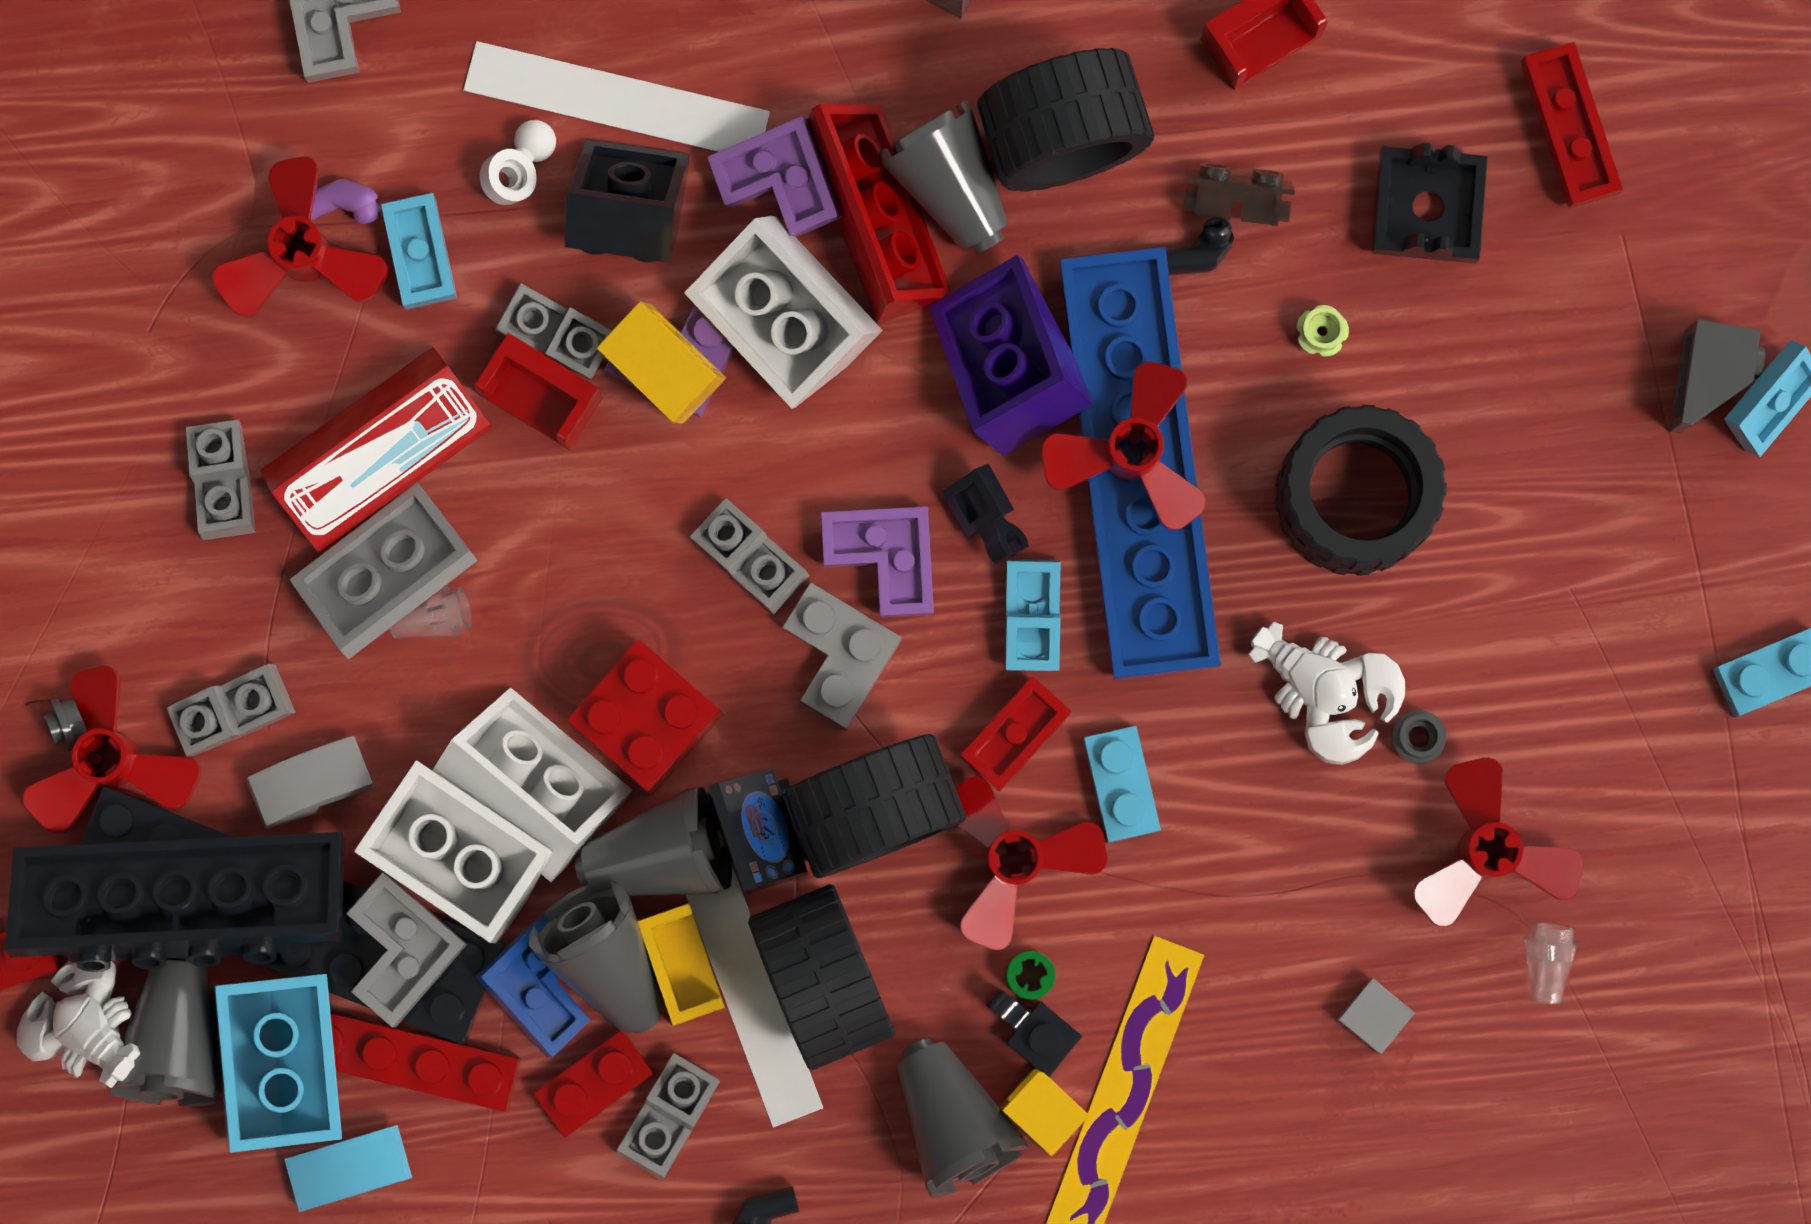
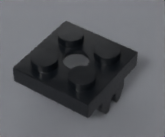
M1432 143L1415 145L1412 149L1382 146L1379 152L1371 254L1476 264L1480 260L1488 156L1461 154V151L1455 145H1447L1442 149H1433ZM1424 192L1436 194L1443 203L1441 217L1432 222L1419 219L1413 210L1414 199Z

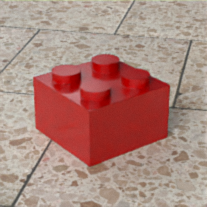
M638 639L566 721L653 796L723 714L719 708Z

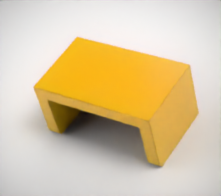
M642 301L632 309L597 347L673 423H685L727 378L652 304Z
M690 904L638 921L672 1025L676 1026L724 1009L725 1006Z
M1037 1069L1032 1070L999 1106L1051 1157L1090 1116L1044 1072Z

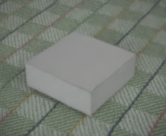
M1370 978L1336 1020L1378 1055H1381L1415 1012L1374 978Z

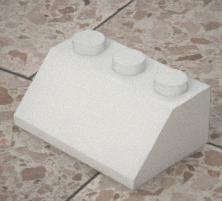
M776 216L755 218L684 292L791 409L797 407L843 371L883 331L795 236H790L787 227Z
M509 688L451 739L432 770L552 850L553 853L541 873L550 882L581 853L582 846L595 837L633 791L512 688Z
M417 760L354 851L488 942L494 944L501 940L528 900L553 853L552 850Z

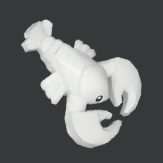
M1272 622L1268 628H1260L1250 641L1253 649L1248 654V657L1253 663L1268 659L1273 664V668L1280 673L1281 678L1287 682L1276 693L1275 700L1281 705L1285 713H1289L1290 718L1296 719L1302 705L1305 704L1307 706L1305 737L1309 751L1325 763L1339 765L1358 760L1373 747L1379 734L1377 730L1373 728L1364 737L1352 740L1349 734L1353 730H1362L1366 722L1356 719L1329 722V716L1345 713L1356 707L1358 692L1355 681L1362 678L1367 706L1374 713L1378 709V695L1380 693L1385 694L1387 701L1380 720L1385 723L1390 721L1398 713L1405 698V679L1399 665L1382 653H1366L1339 663L1336 660L1344 655L1347 650L1345 646H1339L1338 642L1329 640L1327 637H1319L1312 651H1309L1305 647L1301 648L1294 643H1287L1282 640L1283 625Z
M70 961L65 963L51 982L61 992L73 996L66 997L55 1003L52 997L41 992L31 1002L22 1015L17 1028V1046L22 1053L32 1061L52 1059L63 1053L60 1059L62 1069L66 1070L69 1074H73L74 1077L81 1076L83 1068L89 1060L103 1068L99 1081L106 1086L112 1088L117 1081L123 1082L134 1068V1060L140 1055L138 1046L132 1043L124 1046L120 1039L118 1025L130 1018L131 1011L128 1009L127 1002H124V997L119 996L110 999L115 985V964L111 961L110 969L103 972H88L79 969L77 963H70Z

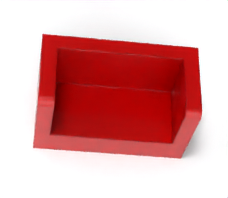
M1243 0L1205 23L1200 39L1235 90L1320 38L1328 21L1315 0Z
M507 333L474 386L481 397L569 451L603 399L597 386L510 333Z

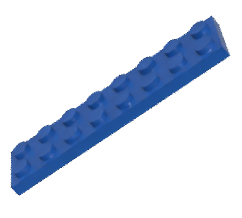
M1165 247L1060 259L1059 266L1070 350L1078 363L1093 402L1092 406L1079 412L1081 436L1109 440L1114 428L1122 421L1130 418L1133 375L1141 364L1156 362L1182 371ZM1184 391L1158 427L1164 441V448L1159 461L1197 488ZM1127 438L1123 439L1118 445L1123 450L1122 454L1128 459L1127 464L1134 463L1136 466H1139L1141 460H1143V451L1149 449L1146 442L1141 438L1136 445L1129 444ZM1110 469L1088 479L1113 680L1219 668L1221 662L1201 515L1180 530H1169L1158 519L1141 480H1122L1115 476Z

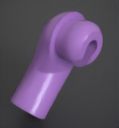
M347 179L336 180L316 189L311 220L341 208L346 211H352L357 223H370L376 220L381 213V207L376 202L378 195L369 186Z

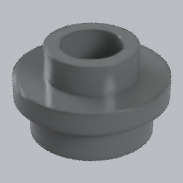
M58 698L50 700L52 711L43 714L51 739L54 745L64 741L68 751L73 750L77 739L86 732L73 698L60 702Z
M1414 710L1404 714L1396 721L1392 730V744L1397 754L1405 761L1414 764H1424L1434 760L1441 754L1446 743V731L1440 719L1434 714L1424 710ZM1412 728H1421L1425 731L1427 742L1423 747H1415L1411 744L1409 733Z

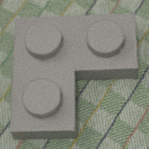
M290 0L303 73L307 82L360 73L350 23L401 13L399 0Z
M811 582L783 626V630L827 656L800 702L847 730L901 642L902 637Z
M383 872L347 913L349 917L387 949L351 992L392 1028H396L468 943L387 873Z

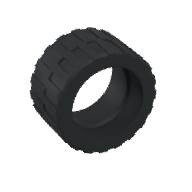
M1117 48L1082 50L1030 65L991 85L989 89L981 94L977 101V108L1001 185L1011 191L1043 190L1083 180L1101 172L1103 173L1144 152L1152 144L1155 137L1130 56L1127 52Z
M1362 404L1361 407H1342L1330 415L1325 414L1317 419L1308 430L1306 429L1289 450L1276 479L1277 496L1274 499L1275 509L1278 511L1281 521L1279 524L1284 535L1287 534L1293 543V548L1299 554L1302 553L1306 556L1310 563L1340 575L1356 574L1357 576L1370 575L1378 570L1382 572L1393 567L1400 560L1405 559L1433 532V526L1440 520L1444 509L1442 507L1443 500L1447 495V483H1445L1444 479L1445 467L1442 458H1439L1435 449L1437 446L1431 437H1427L1420 429L1421 426L1412 419L1408 420L1401 416L1400 412L1393 409L1377 408L1375 405ZM1346 443H1358L1374 447L1388 455L1401 470L1407 484L1409 502L1402 520L1389 533L1371 540L1352 539L1330 528L1316 511L1310 495L1311 476L1321 457L1337 446Z
M924 734L906 739L841 763L792 785L782 795L815 878H823L913 845L961 824L967 817L937 739L932 734Z
M828 884L749 918L748 924L761 960L808 1069L813 1071L894 1036V1028L835 885Z

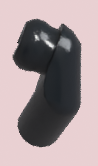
M1223 217L1209 218L1204 223L1203 231L1192 247L1166 249L1169 276L1208 273L1215 270L1232 248L1234 235L1230 222Z
M790 1186L747 1198L743 1201L732 1224H771L775 1218L800 1212L794 1187Z

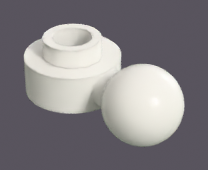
M529 120L523 123L517 129L514 136L515 149L502 150L484 161L480 170V183L489 199L500 205H512L531 195L537 181L536 170L532 162L546 160L551 156L556 147L555 133L547 123L540 120ZM500 171L508 177V187L501 184L499 180Z

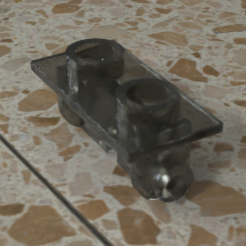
M1201 163L1199 171L1187 169L1188 182L1196 184V190L1186 189L1183 210L1193 211V217H1223L1230 220L1233 201L1242 202L1241 222L1277 226L1279 221L1289 222L1291 201L1282 200L1283 194L1294 195L1295 189L1291 181H1283V173L1254 169L1252 177L1231 175V167L1213 163Z

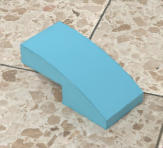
M1006 559V670L1059 671L1061 620L1060 560Z
M398 1125L284 1159L299 1212L412 1178Z

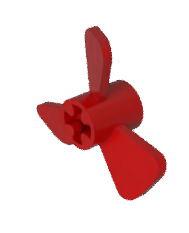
M302 156L282 160L274 164L270 169L268 180L282 219L270 230L268 250L223 263L214 270V286L228 306L239 316H254L287 275L300 282L313 281L323 275L351 300L359 303L368 302L373 299L388 276V266L381 257L330 247L325 237L311 221L319 168L310 157ZM303 236L308 244L315 245L309 256L303 251L295 252L293 261L285 256V254H289L290 248L294 244L292 240L297 237Z
M1156 362L1141 364L1133 375L1130 418L1122 421L1114 428L1109 440L1058 433L1050 435L1042 446V460L1047 484L1056 491H1064L1110 469L1115 476L1122 480H1141L1158 519L1165 528L1177 531L1201 515L1206 506L1204 494L1159 461L1163 452L1164 441L1158 427L1186 390V375L1177 368ZM1127 438L1128 443L1131 445H1136L1140 438L1146 442L1149 449L1143 451V460H1141L1139 466H1136L1134 463L1127 464L1128 459L1122 454V448L1118 446L1123 439Z
M103 665L80 671L73 676L70 682V692L88 729L87 732L77 739L73 746V766L28 786L23 793V803L26 809L45 829L51 832L64 833L69 831L100 784L108 787H118L130 782L164 807L177 809L188 803L200 779L201 767L194 759L140 754L133 740L117 733L121 678L119 673L110 666ZM106 741L110 749L121 752L119 764H114L101 777L103 773L96 766L104 762V756L96 751Z
M1484 757L1458 763L1448 769L1444 778L1445 785L1469 825L1470 830L1463 835L1459 842V861L1423 878L1414 887V901L1427 918L1437 926L1452 924L1481 879L1501 877L1511 872L1516 873L1558 900L1573 898L1578 892L1583 870V861L1579 853L1574 849L1564 847L1523 846L1521 837L1516 830L1500 822L1503 768L1501 764L1493 758ZM1493 838L1495 840L1501 838L1503 841L1502 843L1506 850L1501 851V858L1496 862V871L1495 866L1484 864L1488 859V854L1485 851H1477V846L1481 839L1491 841Z
M973 776L956 787L967 816L965 821L957 826L989 848L987 867L993 877L961 920V932L968 940L992 950H1001L1007 947L1012 940L1017 887L1030 882L1036 877L1040 869L1095 875L1106 867L1108 857L1104 835L1097 824L1083 822L1038 842L1027 832L1020 830L1009 831L988 780L980 776ZM1016 843L1018 852L1029 853L1030 864H1023L1020 868V874L1010 875L1009 868L1001 867L999 856L1002 857L1006 854V845Z

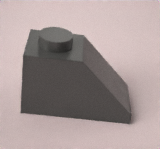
M1699 319L1685 329L1669 432L1682 433L1753 383L1754 378L1758 379L1760 377L1765 362V348L1759 347L1761 330Z

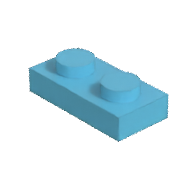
M429 193L381 204L403 307L409 310L458 299L434 194Z
M1790 340L1725 417L1724 421L1745 451L1761 457L1811 397V353L1805 345Z
M1811 628L1713 668V672L1734 718L1811 686Z
M1137 726L1084 737L1083 742L1107 843L1161 831Z

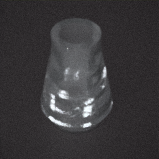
M445 585L390 628L391 633L396 640L413 637H458L461 630L469 629L472 625L468 598L461 587L451 589L448 585Z
M1531 923L1530 935L1524 936L1531 1001L1545 1004H1562L1563 992L1579 944L1578 941L1574 940V927L1555 923Z

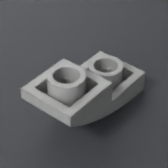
M520 283L494 332L506 337L507 333H510L570 371L592 380L604 357L597 347L612 330L571 307L566 309Z
M232 420L186 427L189 476L195 485L197 524L202 540L256 533L251 483L240 421Z
M727 498L690 536L702 550L773 615L809 577V574L801 565L774 543L757 524Z
M266 664L222 686H211L167 707L186 757H192L296 713L276 664Z
M354 736L296 755L247 778V784L264 829L316 814L319 806L368 792L373 785Z
M673 1053L646 1098L645 1104L618 1147L616 1154L663 1181L715 1092L720 1080Z

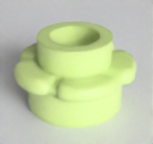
M1319 305L1312 311H1305L1297 322V330L1300 332L1298 342L1309 354L1320 353L1323 357L1332 356L1341 350L1342 341L1348 338L1349 327L1346 319L1335 308L1328 305ZM1319 327L1326 328L1327 334L1325 336L1318 334L1317 329Z

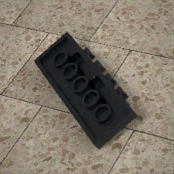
M342 832L13 848L5 950L10 958L66 955L70 963H77V967L83 971L103 972L110 969L111 961L132 960V964L135 967L159 969L166 965L167 958H187V961L192 965L210 967L218 965L221 962V956L243 955L242 958L246 962L267 964L276 960V953H289L291 944L339 942L342 940L345 839Z

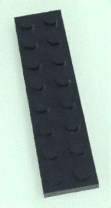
M103 786L80 844L234 836ZM344 880L341 941L291 944L289 953H276L275 961L259 965L291 978L327 974L329 993L369 1008L351 991L371 970L387 949L347 915L368 889ZM437 917L468 944L402 1021L465 1045L487 992L484 986L476 979V976L504 950L506 943L498 941L497 944L490 943L470 929Z

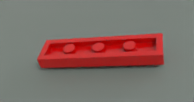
M330 1013L336 1072L508 1112L521 1058Z

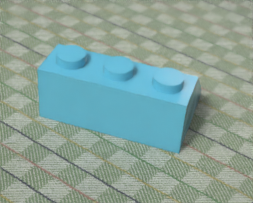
M327 974L213 987L228 1152L342 1139Z

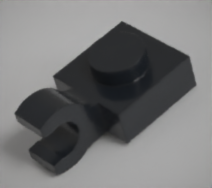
M989 463L974 469L942 491L966 537L969 538L979 533L988 556L995 564L1009 555L1013 557L1029 547L1026 536L1021 529L1004 518V516L1014 511V508Z
M999 989L986 1005L1015 1029L1005 1043L1048 1077L1052 1075L1082 1038L1078 1031L1041 1001H1038L1033 1009L1028 1012L1007 993Z

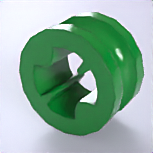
M1036 951L1022 952L1015 956L1009 963L1006 972L1007 984L1012 992L1020 998L1028 1000L1038 999L1046 995L1053 987L1056 977L1055 969L1050 959ZM1028 959L1034 960V967L1041 963L1046 971V975L1039 979L1040 988L1036 991H1027L1028 984H1024L1021 988L1016 982L1015 975L1023 971L1021 962Z

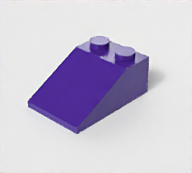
M1018 254L929 306L972 430L1002 456L1093 405L1078 363L1024 260Z

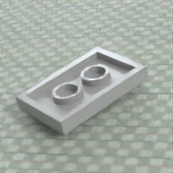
M416 482L289 580L335 645L349 660L478 560L425 490Z

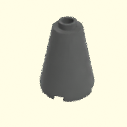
M965 100L955 106L960 114L959 117L955 118L950 109L894 142L893 145L898 152L897 154L891 156L889 150L885 148L876 153L881 164L962 250L973 246L976 253L979 254L1004 239L1000 229L1008 225V220L973 109L968 101Z
M704 787L688 788L584 844L581 850V857H577L575 861L576 873L581 886L593 885L596 890L604 891L612 889L610 881L618 882L629 896L717 894L719 891L729 889L732 880L730 850L728 845L720 847L717 830L722 829L713 799L707 789Z
M610 881L612 889L598 891L593 885L588 886L587 884L568 893L548 908L543 914L548 923L540 933L533 927L529 937V946L544 965L619 1031L624 1033L645 1032L659 1021L665 1001L630 897L618 882Z
M167 958L164 967L149 970L122 1039L124 1046L130 1043L138 1046L140 1055L134 1060V1067L123 1082L117 1081L112 1088L107 1086L106 1090L110 1089V1094L127 1100L157 1105L161 1104V1099L179 1100L178 1106L183 1107L207 1106L216 1103L218 1080L206 967L192 965L187 961V958Z
M925 1038L911 1044L902 1051L905 1059L897 1065V1070L925 1187L930 1197L938 1198L957 1192L953 1183L956 1180L960 1182L971 1180L974 1185L1022 1156L1020 1150L1028 1149L1029 1146L1023 1135L945 1042L934 1044L931 1038Z

